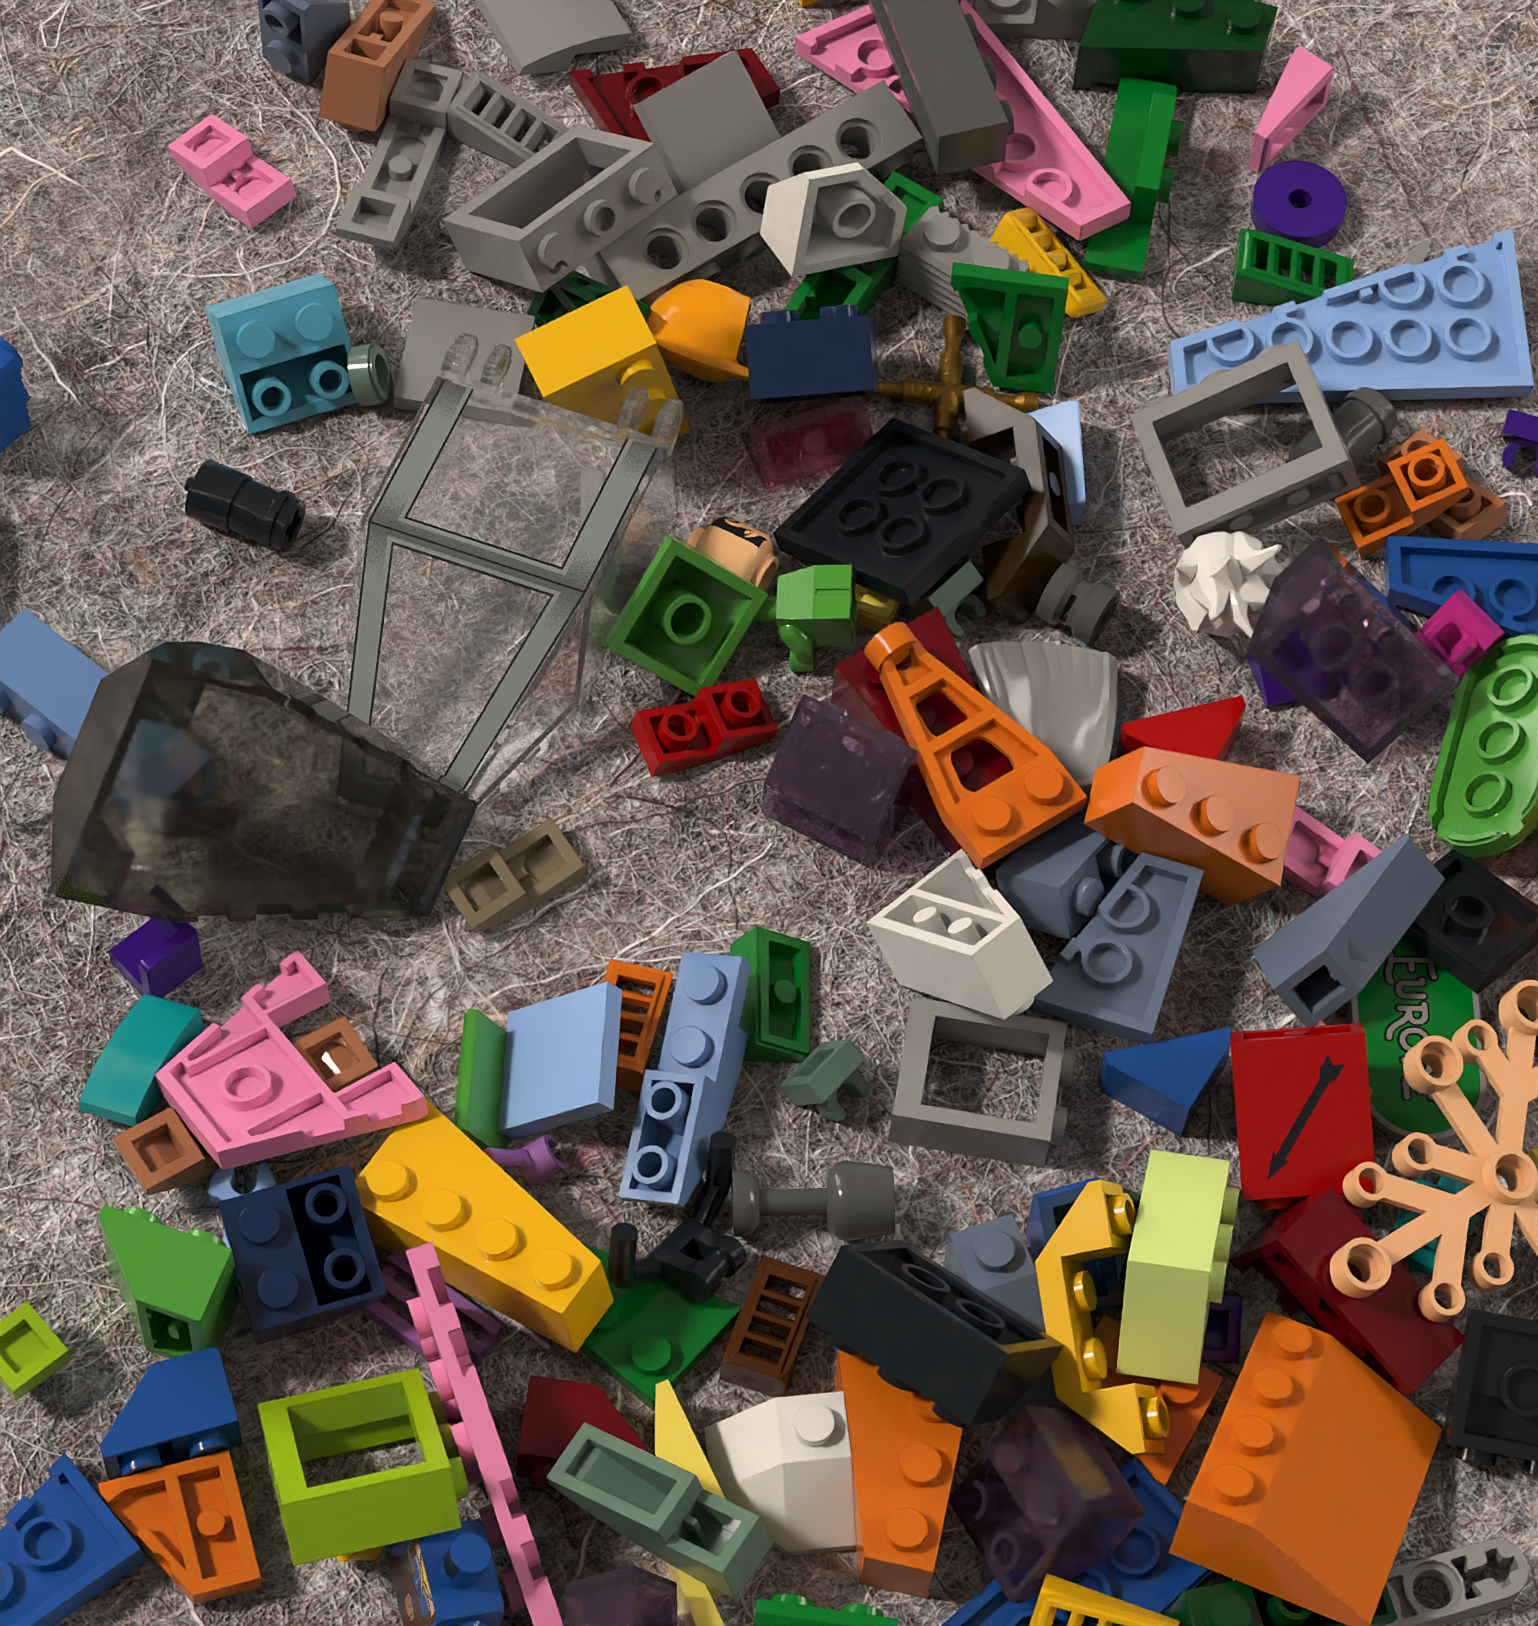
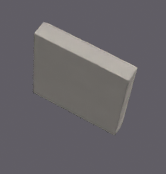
M737 50L724 54L633 106L652 143H655L678 195L781 138Z
M416 298L393 396L394 409L426 413L441 382L446 380L474 389L459 419L514 427L527 367L514 339L535 329V316Z

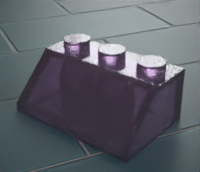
M1321 535L1274 578L1246 649L1254 660L1367 764L1376 758L1461 680L1439 648L1432 641H1429L1415 624Z

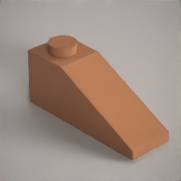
M371 0L327 53L319 117L336 121L340 127L349 131L364 132L369 130L375 132L389 115V99L407 58L415 60L434 17L436 3L427 0Z

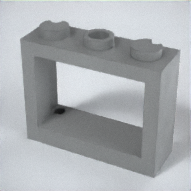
M575 125L442 221L466 270L543 293L678 194L655 143Z
M1298 339L1286 345L1270 346L1261 351L1251 361L1231 370H1218L1210 373L1199 384L1175 395L1157 397L1151 400L1144 409L1129 415L1175 532L1185 549H1188L1198 536L1212 532L1225 531L1230 534L1242 531L1248 535L1253 534L1362 485L1313 368ZM1297 384L1323 447L1188 507L1163 444Z

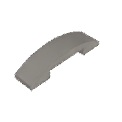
M410 58L406 59L389 99V118L361 185H353L337 223L336 236L394 250L399 245L420 208L447 137V109L461 89L463 71Z

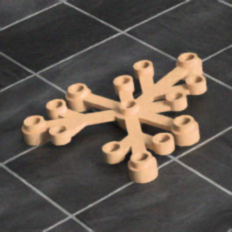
M1521 981L1505 993L1500 1000L1499 1019L1504 1029L1508 1032L1505 1055L1498 1046L1497 1034L1493 1027L1479 1019L1470 1020L1458 1029L1452 1037V1042L1442 1036H1428L1406 1053L1403 1069L1407 1083L1414 1090L1432 1096L1470 1155L1438 1145L1428 1135L1415 1132L1409 1134L1395 1145L1392 1152L1393 1164L1402 1175L1408 1178H1418L1429 1171L1470 1185L1456 1194H1451L1388 1174L1380 1165L1373 1162H1363L1351 1170L1343 1180V1191L1346 1198L1353 1205L1368 1208L1381 1201L1422 1215L1377 1242L1370 1238L1360 1237L1351 1240L1337 1250L1330 1262V1276L1334 1286L1341 1293L1353 1298H1364L1371 1295L1386 1284L1390 1278L1391 1266L1437 1238L1432 1281L1420 1290L1418 1305L1422 1314L1427 1319L1437 1323L1448 1321L1458 1314L1465 1305V1294L1461 1287L1469 1218L1485 1208L1486 1214L1481 1251L1475 1254L1467 1264L1468 1278L1477 1289L1484 1292H1493L1511 1280L1514 1274V1264L1510 1257L1514 1221L1538 1256V1171L1532 1159L1522 1152L1528 1103L1538 1097V1062L1536 1067L1532 1069L1536 1036L1538 1035V981ZM1518 1007L1525 1010L1529 1020L1520 1013ZM1468 1034L1478 1038L1482 1050H1478L1470 1044ZM1422 1062L1431 1067L1434 1077L1426 1072ZM1463 1062L1471 1065L1478 1064L1500 1098L1495 1140L1456 1083L1463 1072ZM1408 1146L1420 1152L1423 1160L1422 1164L1412 1160L1408 1152ZM1496 1174L1506 1180L1508 1190L1500 1184ZM1359 1176L1366 1177L1372 1183L1373 1194L1367 1193L1362 1189L1359 1183ZM1484 1260L1491 1262L1495 1266L1497 1278L1487 1274L1483 1265ZM1348 1263L1355 1265L1359 1269L1362 1276L1361 1281L1352 1275ZM1435 1290L1442 1292L1446 1296L1449 1303L1448 1309L1441 1307L1436 1302Z

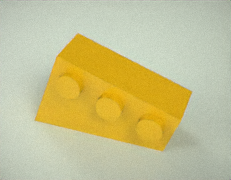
M628 285L514 339L543 398L622 447L626 438L662 449L672 444L679 435L691 430L657 342Z

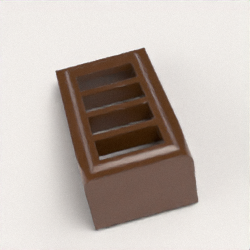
M762 1255L722 1358L719 1379L773 1397H785L811 1320L805 1316L826 1276ZM770 1277L806 1289L803 1299L767 1288ZM762 1300L798 1312L795 1320L759 1309ZM754 1322L789 1333L787 1341L752 1330ZM746 1343L781 1354L779 1362L745 1352Z

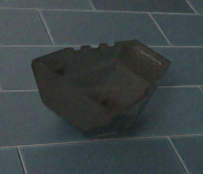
M200 641L164 642L105 676L99 682L53 795L50 889L55 897L174 923L198 922L199 916H226L229 922L256 921L257 915L289 914L292 920L318 919L319 913H347L350 919L429 917L476 811L478 802L472 795L373 727L245 650Z

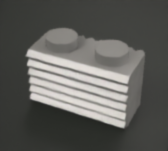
M933 206L929 207L899 244L901 248L898 252L900 253L897 259L899 260L897 264L898 270L896 271L898 275L895 281L949 314L962 316L967 321L968 315L959 292L953 290L950 282L953 262L1028 272L1029 265L1028 260L1019 261L1018 254L1009 255L1008 248H1000L998 242L989 243L988 236L979 237L978 230L969 231L968 224L959 225L958 218H950L948 212L940 213L939 207Z

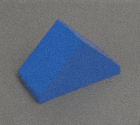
M1231 1027L1104 1052L1097 1078L1100 1091L1181 1137L1226 1066L1231 1050Z

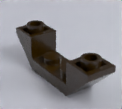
M973 387L963 391L966 416L961 418L960 426L967 446L1025 469L1032 487L1022 497V504L1017 506V517L1023 533L982 547L985 571L980 573L984 579L980 583L982 595L991 608L996 607L1016 626L1027 622L1038 606L1039 600L1056 570L1063 563H1067L1075 551L1062 446L1035 418Z

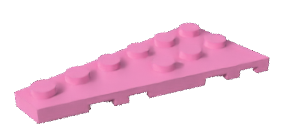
M961 0L960 7L963 14L970 13L975 20L978 32V50L981 57L988 56L992 61L996 76L995 91L999 101L1005 99L1008 101L1014 119V134L1007 136L1005 161L971 168V170L1027 207L1030 206L1039 215L1078 241L1128 219L1131 208L1129 199L968 1ZM869 4L795 37L796 54L857 94L884 80L919 131Z
M429 1242L406 1250L419 1297L408 1300L407 1304L426 1361L428 1362L440 1357V1359L430 1362L428 1365L441 1403H443L446 1420L448 1423L460 1419L462 1421L451 1425L450 1428L458 1454L462 1459L469 1486L483 1482L490 1505L478 1509L481 1521L485 1525L490 1547L494 1549L505 1545L512 1569L500 1573L512 1611L516 1613L527 1609L532 1626H564L547 1576L544 1575L540 1556L526 1514L521 1509L513 1476L474 1363L471 1362L468 1346L454 1304L449 1300L433 1243Z

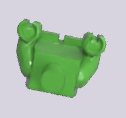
M852 564L813 565L778 576L777 596L767 597L753 619L754 622L776 621L780 641H783L790 649L789 662L792 672L814 671L815 647H837L838 651H855L858 595Z

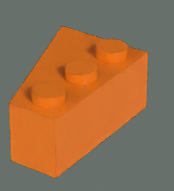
M1143 746L1095 769L1084 825L1138 855L1141 852H1145L1204 870L1199 889L1228 906H1232L1280 886L1300 775Z
M838 1350L834 1386L835 1392L843 1391L851 1447L856 1533L855 1553L859 1584L927 1599L963 1428L954 1426L938 1417L932 1411L934 1402L916 1390L912 1392L904 1391L884 1381L877 1374L879 1366L861 1354L857 1356L850 1355Z

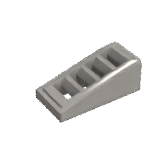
M476 70L471 73L447 109V136L514 167H518L536 154L533 151L542 138L553 142L570 130L504 85ZM498 118L505 120L500 129L493 126ZM522 128L528 132L519 143L514 138Z

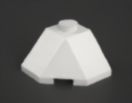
M858 162L805 172L768 186L760 235L791 277L898 256L907 207Z
M843 1391L775 1397L704 1428L707 1461L726 1500L760 1515L771 1536L773 1546L786 1556L855 1550L856 1533L852 1455Z

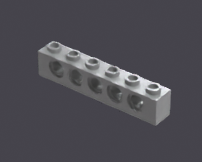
M882 80L671 199L585 261L583 266L592 279L615 290L628 285L633 297L650 307L661 295L677 284L693 279H704L713 282L722 274L720 267L736 258L741 264L747 263L762 254L769 247L760 235L763 214L751 210L746 204L745 198H756L765 204L768 186L794 177L793 171L810 172L857 162L875 178L880 176L886 182L893 170L902 174L913 164L910 156L923 137L886 82ZM841 144L855 146L862 153L863 159H854L848 156L843 151ZM707 225L712 227L719 234L721 241L713 242L706 240L699 234L696 226ZM652 252L663 254L670 260L673 268L660 269L654 266L647 254Z

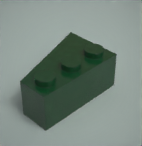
M1096 0L1079 46L1072 90H1090L1091 83L1119 84L1122 77H1133L1165 84L1180 85L1181 92L1254 94L1269 50L1278 7L1255 0Z

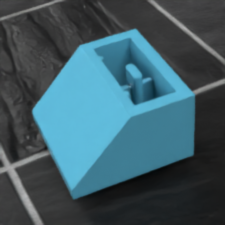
M320 273L204 307L221 368L249 434L357 403L348 376L347 363L351 344L334 283Z

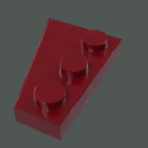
M752 48L737 50L765 108L768 109L779 104L780 88ZM731 51L682 57L678 65L647 69L644 62L623 64L622 72L594 76L591 69L570 71V86L599 130L651 142L633 106Z

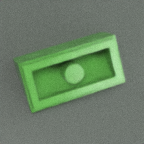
M468 1009V1013H464L454 1125L482 1151L486 1148L507 1149L508 1137L498 1132L507 1032L478 1009Z

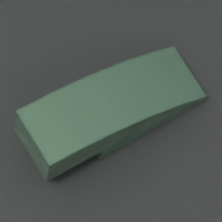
M585 1422L546 1476L549 1485L627 1539L698 1581L735 1600L773 1545L771 1536L760 1515L703 1489L695 1474Z

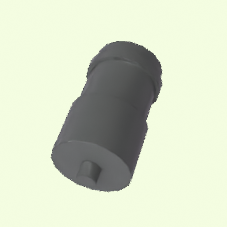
M1359 387L1355 392L1348 393L1340 402L1339 407L1332 413L1355 470L1363 463L1364 457L1376 445L1383 444L1390 437L1392 430L1397 425L1398 418L1391 403L1381 393L1369 387ZM1315 427L1289 452V462L1323 447Z

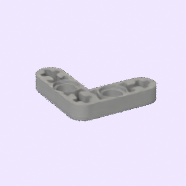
M1498 1538L1483 1540L1393 1567L1390 1570L1386 1585L1398 1619L1384 1626H1444L1503 1608L1515 1601L1527 1583L1529 1574L1527 1559L1522 1551L1513 1543ZM1487 1560H1491L1496 1569L1508 1568L1510 1574L1502 1588L1498 1587L1494 1578H1487L1474 1582L1467 1593L1470 1599L1465 1598L1463 1580L1477 1577L1481 1574ZM1456 1567L1461 1568V1575ZM1431 1576L1442 1581L1449 1590L1450 1600L1448 1605L1441 1609H1430L1421 1605L1413 1593L1412 1587L1415 1580Z

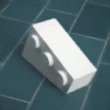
M962 848L866 922L899 985L1003 1020L1028 1009L1034 1002V996L1053 982L1021 917L997 889H992L985 875L979 868L975 869Z

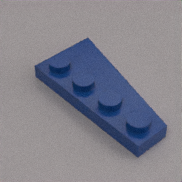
M65 1452L48 1469L50 1477L30 1499L24 1495L5 1515L7 1524L0 1530V1626H54L145 1562L139 1545Z

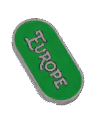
M1400 939L1362 991L1347 1002L1348 1024L1363 1023L1369 1086L1373 1090L1370 1103L1371 1118L1373 1123L1384 1131L1383 1136L1397 1144L1409 1134L1419 1132L1428 1135L1436 1144L1446 1146L1458 1139V1135L1432 1096L1418 1092L1409 1086L1404 1077L1403 1061L1406 1053L1425 1037L1433 1035L1442 1036L1452 1042L1454 1033L1468 1021L1474 1019L1481 1020L1479 994L1468 988L1403 939ZM1468 1034L1470 1044L1474 1048L1482 1050L1478 1038ZM1422 1062L1426 1072L1434 1077L1431 1067ZM1463 1062V1072L1456 1083L1477 1115H1479L1486 1098L1487 1079L1478 1064L1471 1065Z

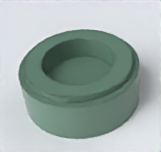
M376 343L351 347L347 363L348 376L357 402L363 407L386 403L392 392V375L384 350Z

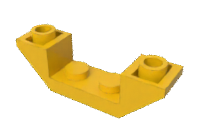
M1102 1179L1090 1181L1035 1261L1046 1334L1064 1345L1059 1356L1051 1364L1056 1398L1131 1454L1151 1457L1165 1455L1163 1438L1169 1436L1170 1419L1163 1398L1161 1396L1156 1397L1155 1386L1132 1383L1102 1389L1101 1379L1107 1376V1358L1102 1342L1099 1338H1094L1090 1311L1096 1309V1290L1090 1273L1087 1270L1083 1271L1082 1262L1129 1253L1131 1246L1130 1234L1134 1232L1136 1212L1131 1197L1127 1193L1123 1194L1122 1185Z

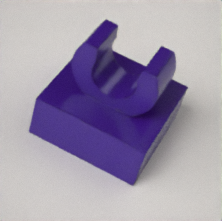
M1509 409L1506 413L1500 436L1513 439V441L1503 450L1501 457L1502 467L1510 469L1516 451L1527 448L1536 455L1537 463L1534 467L1533 476L1538 477V417Z

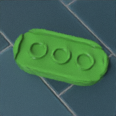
M1527 634L1510 637L1491 647L1489 651L1492 655L1487 657L1481 664L1478 662L1474 663L1461 677L1455 692L1428 796L1427 817L1441 841L1450 850L1454 849L1466 857H1489L1509 850L1523 841L1538 826V635Z

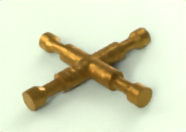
M948 315L943 319L942 335L946 341L945 352L939 357L937 382L904 379V383L879 380L880 395L857 396V398L872 400L878 396L902 398V403L935 406L932 433L951 440L957 434L959 409H965L964 390L974 387L1025 414L1037 410L1039 393L999 394L994 393V388L961 385L963 356L959 352L960 342L966 335L967 321L959 315Z

